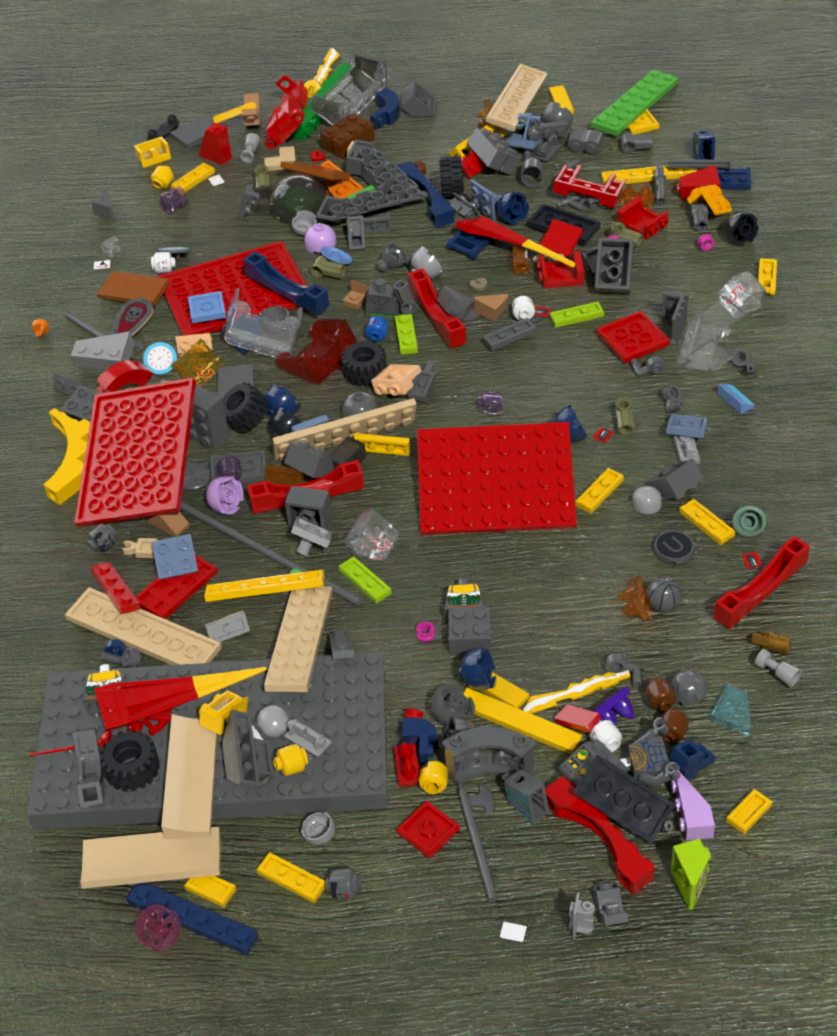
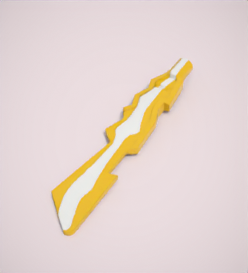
M330 48L324 58L326 62L324 65H320L317 76L313 79L320 82L321 85L332 70L330 66L340 56L335 49Z
M628 670L619 673L607 672L602 676L595 675L590 679L585 678L581 683H570L567 690L531 696L523 711L530 714L557 706L556 702L568 698L575 700L589 695L596 690H604L618 684L621 680L630 678V673Z

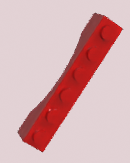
M422 268L408 273V284L412 294H414L415 299L450 349L466 344V327L458 317L447 313L437 301L438 296L426 271Z
M359 460L340 464L325 476L307 483L281 485L263 481L247 485L253 514L285 507V501L291 486L329 491L330 497L365 489Z
M795 536L790 538L780 547L770 563L757 577L740 589L728 591L715 602L714 619L728 629H731L807 563L810 546Z
M562 776L546 787L549 810L557 818L579 823L601 838L614 859L617 880L632 896L654 880L655 868L651 860L647 857L644 858L639 853L636 845L633 842H628L621 830L608 821L606 815L573 795L576 786L571 781L569 782Z

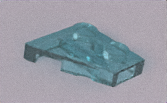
M727 684L710 715V720L750 735L751 722L748 692Z

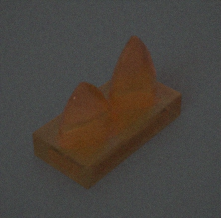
M489 99L483 101L485 107L477 115V117H483L477 125L478 127H485L490 124L485 122L487 115L493 107Z
M647 184L641 188L640 192H636L629 185L623 190L620 205H626L639 196L643 198V207L652 209L655 194H652Z
M268 463L265 466V481L281 485L302 484L303 473L295 468Z
M640 576L632 578L633 585L622 591L617 598L625 601L635 600L627 605L623 613L630 616L639 615L642 621L651 619L649 604L646 599L647 587Z

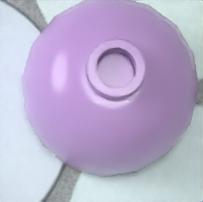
M321 223L309 227L304 237L305 248L312 254L319 252V255H323L321 253L322 247L335 248L337 237L334 230L329 225Z
M217 477L207 487L206 500L213 511L218 513L234 514L240 508L237 507L239 501H243L241 483L236 481L234 477Z

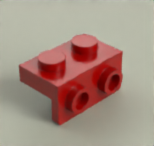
M474 150L468 154L467 158L465 156L461 158L463 173L468 180L488 167Z

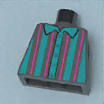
M518 770L513 775L505 773L502 776L500 783L505 786L508 802L531 824L536 823L549 812L545 784L524 770Z

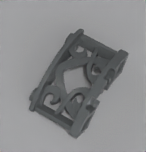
M478 727L456 733L442 742V746L445 748L446 767L449 772L448 777L456 785L482 777L487 773L502 777L505 773L513 775L518 770H524L532 776L537 775V768L534 767V748L536 747V742L519 732L500 727ZM480 748H498L502 751L483 753L477 750Z

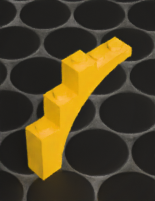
M53 408L49 411L52 425L63 433L67 439L68 446L61 466L43 485L47 497L61 505L80 490L90 422L86 419L78 422L76 419L68 417L64 412Z

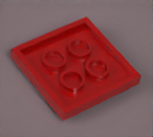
M642 311L596 328V334L624 364L630 362L633 358H640L670 345V340Z

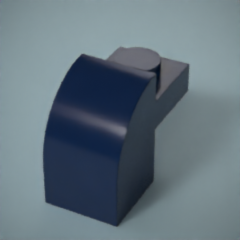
M403 718V742L408 744L415 743L416 748H419L420 766H423L424 763L429 762V758H433V748H438L437 730L428 720L422 718Z
M688 739L673 747L670 762H676L680 766V773L686 779L691 780L697 777L698 771L713 764L716 757L701 743L696 745Z

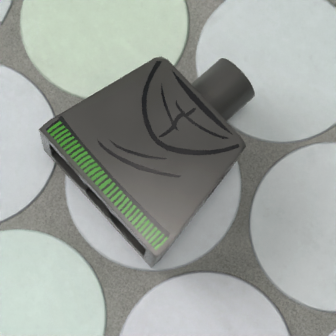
M377 279L375 284H371L367 293L365 315L387 318L398 316L401 307L393 286L386 285L384 279Z

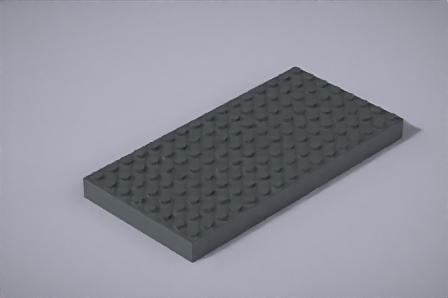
M383 652L354 654V658L333 659L332 655L317 656L308 692H265L264 683L271 659L112 669L120 672L122 682H133L266 667L267 669L263 673L173 708L171 714L200 719L199 710L204 703L209 704L212 702L216 694L230 691L242 698L248 696L247 713L253 715L255 722L260 710L266 706L277 705L287 712L289 720L296 719L332 741L319 757L306 751L308 765H305L303 772L284 776L280 770L276 771L273 763L275 777L259 789L242 786L226 779L222 746L227 725L225 718L223 734H218L212 819L388 809L385 666ZM99 670L48 673L37 752L74 746L73 731L94 727L96 728L97 739L100 741L102 733L106 731L101 713L88 715L84 704L88 676L92 673H99ZM149 720L153 726L159 723V721ZM167 723L165 728L154 736L149 734V728L146 724H143L141 730L143 735L147 734L153 740L159 758L160 769L157 770V777H152L153 782L145 784L146 787L143 789L139 787L136 788L137 791L132 792L131 789H128L127 792H123L121 788L117 790L114 789L113 785L110 786L104 775L105 799L104 803L80 807L77 791L78 763L75 749L36 755L27 814L33 830L162 822L171 723ZM128 727L114 729L111 732L114 736H118L119 732L127 733ZM289 728L279 737H268L272 761L276 757L279 748L294 744L284 737ZM138 758L127 759L122 764L132 763Z

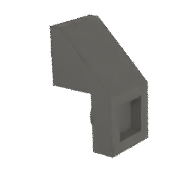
M604 880L600 881L598 885L592 886L600 918L605 926L629 922L628 913L622 905L620 887L616 882Z

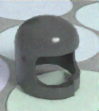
M528 158L521 165V180L526 186L540 187L544 182L543 165L537 158ZM542 174V178L539 182L528 183L526 180V178H538Z

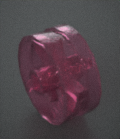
M158 904L144 909L138 916L135 924V934L138 941L144 946L158 951L166 950L173 946L181 932V920L178 914L172 909ZM163 911H167L169 916L162 921ZM155 913H157L156 920L151 917ZM169 922H171L172 925L171 929H169L167 925ZM152 932L147 940L145 933ZM158 935L160 943L152 945Z

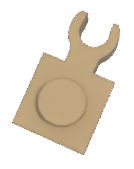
M138 538L137 543L124 541L125 548H122L124 555L135 554L136 558H155L152 541H157L158 539Z

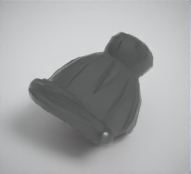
M394 243L388 244L384 248L381 259L376 263L377 267L383 272H386L388 268H398L404 264L411 266V262L405 252Z

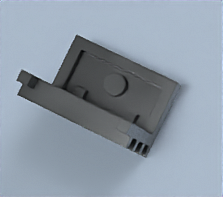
M665 289L661 321L673 323L672 339L670 342V346L673 347L675 342H679V336L682 335V329L684 330V325L687 322L689 294Z

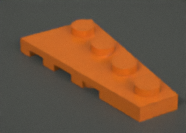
M327 160L321 165H319L322 167L342 171L330 160ZM351 177L344 180L321 178L332 197L342 199L364 189Z

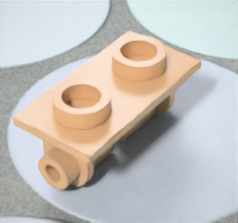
M210 333L176 336L178 353L212 350V336H210Z

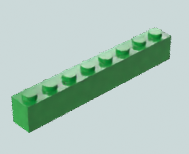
M342 63L321 86L322 88L318 89L309 99L307 107L305 109L301 108L304 112V120L289 136L290 138L305 141L311 135L315 128L318 127L322 120L325 119L360 79L357 65Z

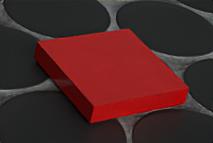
M553 219L540 245L557 254H563L565 258L569 259L584 231L582 228Z
M426 801L396 829V833L430 859L460 831V825L429 801Z

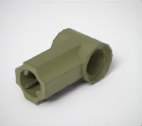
M258 165L254 169L256 192L261 196L267 195L270 192L269 169L266 165Z
M621 222L611 224L609 236L617 235L621 239H633L634 247L638 248L643 239L642 234L626 229L625 225Z
M319 256L310 268L311 274L317 278L326 275L343 279L346 271L345 265L330 262L324 256Z
M620 397L615 403V418L617 420L618 432L622 433V435H629L631 432H634L632 401L627 397Z

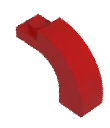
M121 361L106 369L96 381L100 385L96 391L101 393L118 391L124 385L131 383L145 386L153 372L145 364L138 361Z

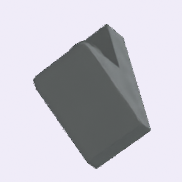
M103 189L101 190L102 196L100 200L91 202L93 212L97 216L114 220L115 216L108 190Z
M363 216L347 217L349 250L366 249Z

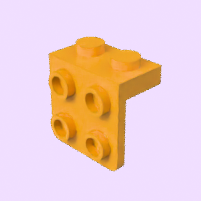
M716 184L696 188L690 192L691 195L687 198L690 204L706 201L717 216L732 211L730 202L724 198L722 190Z

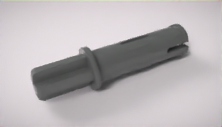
M663 166L655 167L656 203L659 205H664L667 202L666 176L664 175Z

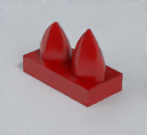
M403 742L401 745L394 746L399 787L419 785L420 773L415 743L408 744Z

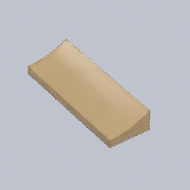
M174 714L171 716L162 831L165 839L211 837L218 734L200 726V719Z
M219 827L211 828V837L165 839L163 832L83 840L81 887L85 889L220 875L222 841Z

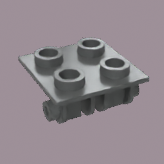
M80 385L60 411L67 413L69 416H75L77 419H86L90 422L94 396L102 393Z

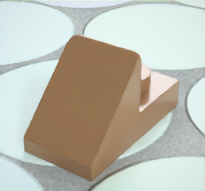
M351 280V291L343 299V305L358 310L367 300L370 286Z

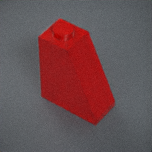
M215 122L205 130L199 157L220 165H224L232 158L227 126Z
M716 165L679 177V184H676V192L679 193L680 199L686 200L691 195V191L703 186L716 184L720 188Z

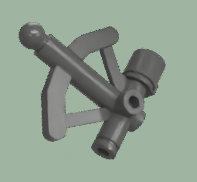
M575 194L571 197L564 195L565 199L556 203L558 208L569 204L572 208L580 211L583 210V203L587 201L592 209L599 205L597 198H592L586 194Z

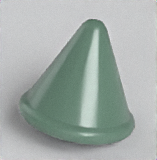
M745 506L736 511L732 524L735 531L740 535L753 537L764 530L767 519L764 512L758 507Z

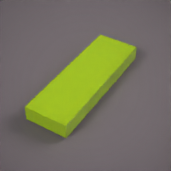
M599 302L550 312L549 317L554 327L557 328L604 317V311Z
M354 556L338 566L339 571L376 604L392 594L391 588Z

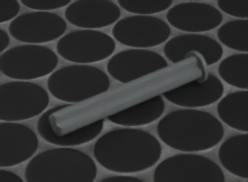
M731 158L730 160L667 161V168H707L716 165V168H729V171H731Z

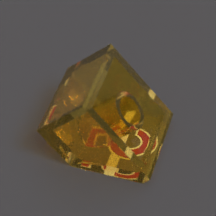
M202 338L193 343L170 364L181 378L193 377L199 386H203L218 371V367L224 366Z

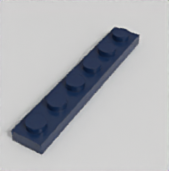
M137 883L126 898L127 902L135 907L247 956L259 937V933L256 930L147 883Z

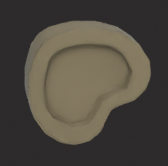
M485 278L470 281V288L475 291L481 292L487 287V280Z

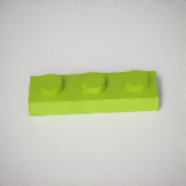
M412 314L395 316L401 355L418 353Z

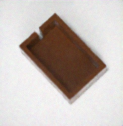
M351 113L320 133L322 149L333 153V155L341 159H345L347 157V148L352 141L371 142L375 140L374 123Z

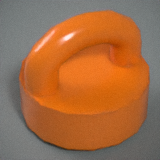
M37 319L32 322V331L36 333L37 338H40L42 334H46L49 331V323L46 320Z

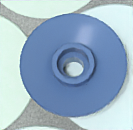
M328 246L321 248V253L330 262L338 264H350L352 262L351 256L340 249Z

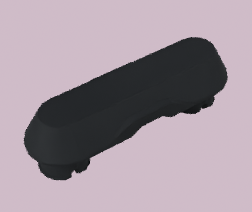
M170 114L167 117L168 121L162 124L158 130L150 129L147 132L148 136L146 139L150 141L159 137L166 138L170 135V132L178 128L179 120L176 118L177 116Z

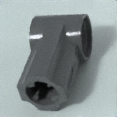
M632 133L623 134L621 136L623 152L632 153L634 150L652 149V135L634 136Z
M707 203L690 204V218L693 219L694 229H697L698 232H704L709 226Z
M403 279L398 280L393 285V288L400 303L401 312L406 315L413 314L416 311L415 296L412 294L407 281Z

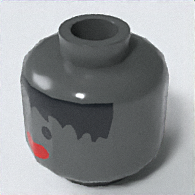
M353 868L333 869L330 877L326 878V890L331 893L334 899L355 898L357 893L361 891V876Z

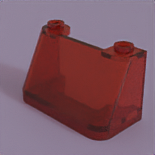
M345 318L319 319L314 322L310 327V335L313 341L297 356H291L288 352L279 353L274 358L279 368L312 384H320L342 365L341 357L345 348L357 342Z

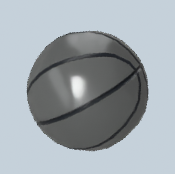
M662 576L650 582L646 589V599L650 607L655 611L666 613L678 607L682 600V590L678 582L673 578Z

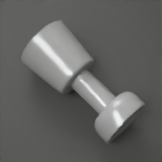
M249 133L246 135L244 145L246 150H243L240 155V159L245 163H251L254 159L253 152L260 143V137L257 134Z
M766 649L761 650L755 659L754 664L757 667L764 668L768 666L776 671L775 676L790 688L798 682L802 674V670L786 662L779 664L772 660L771 653Z

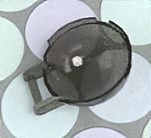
M294 173L283 177L273 186L255 188L254 192L260 194L257 205L253 206V212L255 214L272 213L274 217L280 219V223L292 225V219L296 217L298 211L307 210L316 216L325 197L329 196L323 184L313 176ZM262 197H269L268 203H261Z

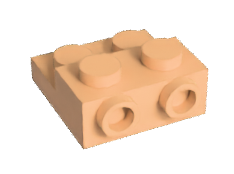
M390 364L371 380L374 392L378 395L392 394L394 396L407 394V391L413 387L412 380L421 372L420 365Z

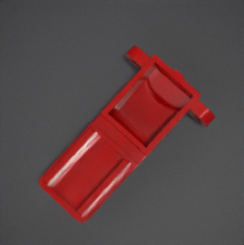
M283 75L275 84L285 94L281 98V104L274 107L266 129L268 136L265 139V146L269 149H274L282 144L304 120V112L301 110V107L304 109L307 107L308 89L300 79L295 83L288 76ZM283 80H287L289 82V86L283 87L281 85V82Z

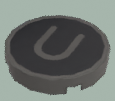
M676 530L666 531L656 538L654 551L656 556L665 563L675 562V564L687 562L692 557L694 543L690 536L684 532Z

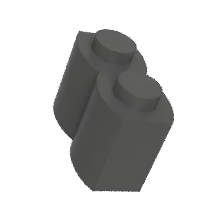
M573 129L568 139V149L574 152L584 151L589 154H597L603 143V133L597 130Z

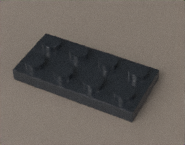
M543 204L528 220L529 227L547 232L553 219L582 228L584 232L578 243L586 245L601 228V222L547 204Z
M596 755L573 792V795L649 844L653 843L676 805L599 755Z

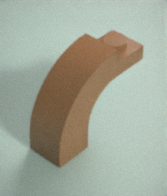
M259 93L244 94V104L254 101L257 107L254 109H242L244 126H259L261 124Z

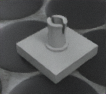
M296 516L291 529V533L302 537L300 545L296 550L302 555L308 556L313 542L325 548L330 543L331 531Z

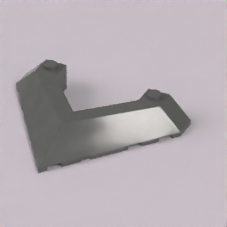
M355 140L346 157V172L362 176L369 186L375 187V190L357 193L356 197L350 199L348 197L341 199L326 196L316 218L330 223H340L346 221L347 217L364 215L393 205L428 197V194L425 191L422 192L419 186L412 179H409L393 162H389L386 156L380 150L377 151L371 142Z

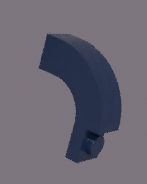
M386 87L376 93V104L381 109L370 115V120L374 123V130L385 124L391 126L399 118L398 96L394 91Z

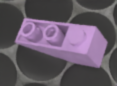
M682 774L678 780H671V791L676 793L677 799H675V809L681 815V818H679L680 832H684L686 840L713 838L715 823L711 806Z

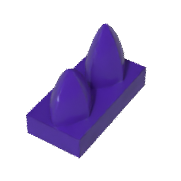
M624 686L593 712L599 713L602 721L610 720L615 726H617V719L612 710L613 708L622 716L634 719V709L627 697L631 692Z

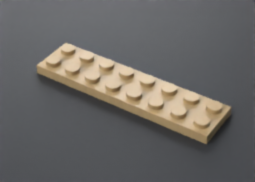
M520 64L490 110L485 122L493 126H500L508 131H515L521 121L518 119L519 113H526L546 80L548 73Z
M412 398L274 437L273 456L275 460H285L290 443L299 442V440L309 442L312 447L324 449L326 445H339L344 440H354L355 433L374 435L382 429L388 431L394 429L396 425H409L415 420L416 401Z
M332 586L291 591L264 683L265 692H308L332 597Z
M90 587L65 614L68 621L112 640L118 639L126 646L138 648L140 652L170 665L210 663L222 648L221 643L142 609L120 614L106 594Z

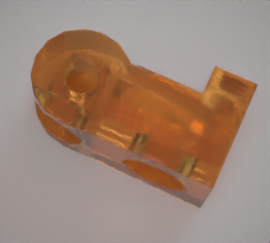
M520 245L514 246L513 275L530 274V258H528L527 248Z

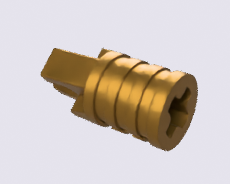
M765 631L764 634L754 633L751 642L762 645L761 649L788 655L792 637Z

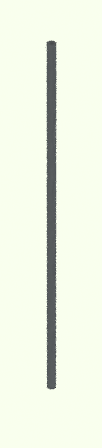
M181 501V510L291 570L309 571ZM324 579V586H332V592L357 606L362 603L361 598Z

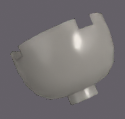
M421 246L412 255L411 266L413 270L411 271L423 268L430 279H434L443 272L442 266L433 255L427 254L428 250L425 247Z

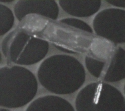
M236 288L228 308L224 333L225 341L231 345L282 360L290 359L301 326L303 308L299 307L295 317L288 316L284 319L283 323L251 314L250 306L246 302L238 300L240 289Z
M724 295L693 317L686 326L676 364L683 369L708 373L716 372L733 357L718 344L719 339L729 335L731 324L742 317L745 312Z

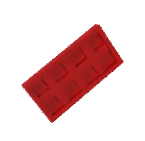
M195 554L198 572L159 580L157 577L136 596L140 603V608L158 617L167 619L218 573L217 567Z

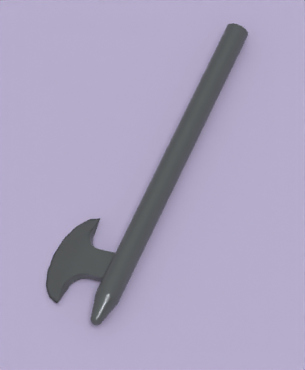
M69 311L65 313L67 319L93 336H106ZM133 338L135 342L134 348L143 350V343Z
M459 783L458 795L488 901L495 902L498 898L471 808L483 807L486 814L489 815L494 810V799L488 788L478 784L479 794L468 796L463 784Z

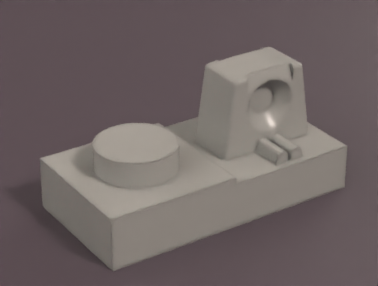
M674 435L673 440L679 461L694 459L696 464H700V457L694 437Z
M243 610L205 624L208 637L218 642L250 631Z

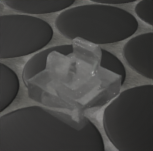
M113 236L101 243L100 251L103 255L107 253L112 258V250H115L118 254L120 253L118 238Z

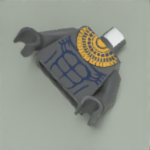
M662 717L654 720V729L651 728L628 746L627 758L620 759L628 767L626 771H631L633 778L652 788L670 783L671 777L674 780H678L681 776L678 772L680 766L676 762L669 763L662 736H659V733L666 734L669 731V726L665 724L666 720Z

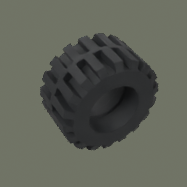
M441 157L439 165L443 197H455L453 192L457 195H463L464 183L461 157Z
M356 342V344L346 347L342 353L344 378L353 385L369 386L372 384L371 380L387 368L386 352L381 345L375 344V342Z
M245 382L235 385L234 388L232 387L222 399L227 424L236 432L241 433L243 431L247 432L249 429H253L255 425H258L268 407L265 396L253 385Z
M128 730L127 733L122 731L119 732L118 736L113 735L110 737L111 741L104 743L105 748H101V756H99L109 785H113L114 789L117 790L121 788L123 792H127L128 789H131L133 792L137 791L136 788H145L147 783L151 784L153 782L152 777H157V770L160 769L159 758L153 740L147 734L143 735L141 731L133 733V730ZM138 758L132 763L122 764L127 759Z

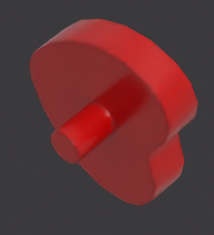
M314 150L310 154L311 161H322L326 159V154L319 150Z

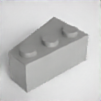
M130 332L78 340L75 342L71 357L77 367L106 370L116 363L130 360L135 342Z

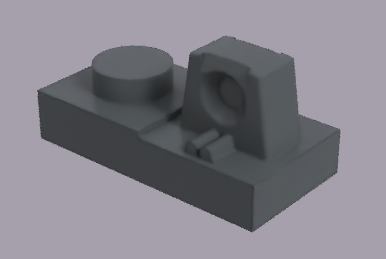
M247 184L237 216L239 219L243 220L244 215L249 213L251 205H248V203L257 205L260 194L251 190L252 185Z

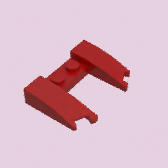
M567 165L563 166L555 179L554 193L566 196L571 191L576 194H586L592 198H600L599 204L615 208L625 185V179L619 183V180H615L616 175L612 173L604 186L577 179L581 165H576V170L572 168L567 169Z

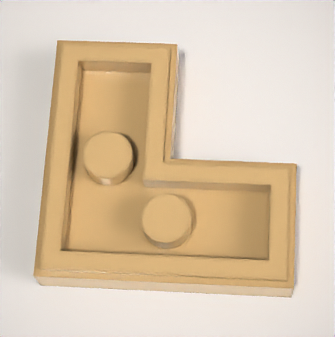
M294 146L280 147V156L264 158L265 165L269 171L285 170L280 167L281 161H296Z

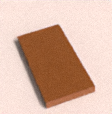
M281 161L280 167L329 180L350 178V173L301 161Z
M112 271L98 291L97 296L100 299L122 302L144 298L155 306L170 282L167 278Z

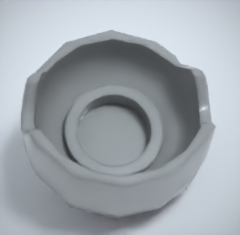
M307 210L298 211L296 217L292 219V229L297 234L305 236L309 227L317 224L316 216Z
M643 486L633 492L632 501L635 511L642 514H652L661 509V494L655 487Z
M270 705L260 710L256 723L262 728L267 737L274 738L286 732L289 717L282 707Z
M316 812L309 815L302 825L301 833L304 839L311 845L321 846L328 843L335 834L334 820L327 812Z

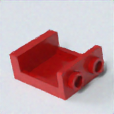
M638 196L617 211V222L623 223L626 229L642 234L643 238L647 240L668 225L669 212L664 211L660 215L643 207V198Z
M573 251V259L570 260L576 263L575 267L560 261L545 262L544 255H540V261H537V270L541 271L539 272V282H543V288L584 285V268L580 251Z

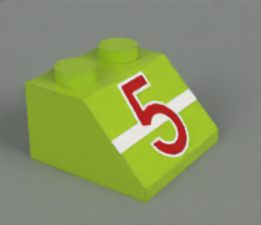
M700 838L673 846L671 873L688 910L694 909L705 886L707 873L709 872L708 863L711 860V855L708 847L703 846Z

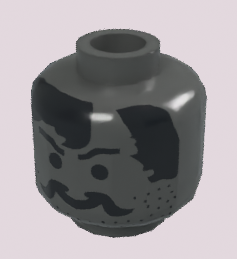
M99 524L88 533L89 541L87 543L93 551L97 549L100 552H105L116 543L115 537H117V534L109 524Z

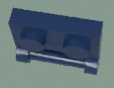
M751 167L731 168V171H729V168H718L720 189L751 190Z
M460 230L447 242L446 248L464 253L475 260L479 253L490 244V238Z

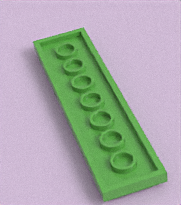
M652 70L591 121V127L618 136L639 118L646 109H649L677 85L678 78L671 74Z

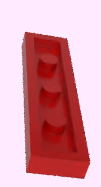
M110 562L91 566V573L120 614L140 610V603Z

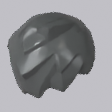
M279 305L270 306L269 309H263V312H260V318L267 331L276 333L289 327L291 316L286 307L282 308Z
M690 669L679 671L671 682L677 699L675 702L681 703L683 706L698 704L705 698L708 691L706 679L700 673Z

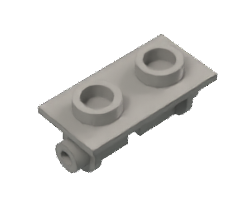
M291 719L287 723L289 731L284 737L299 745V747H303L316 757H319L332 743V741L296 719Z
M577 893L576 902H571L569 911V928L573 929L574 939L576 932L589 934L594 929V905L589 901L579 900V893Z

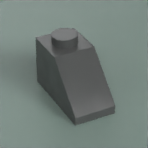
M445 284L437 299L447 313L458 317L460 320L469 314L474 303L473 299Z

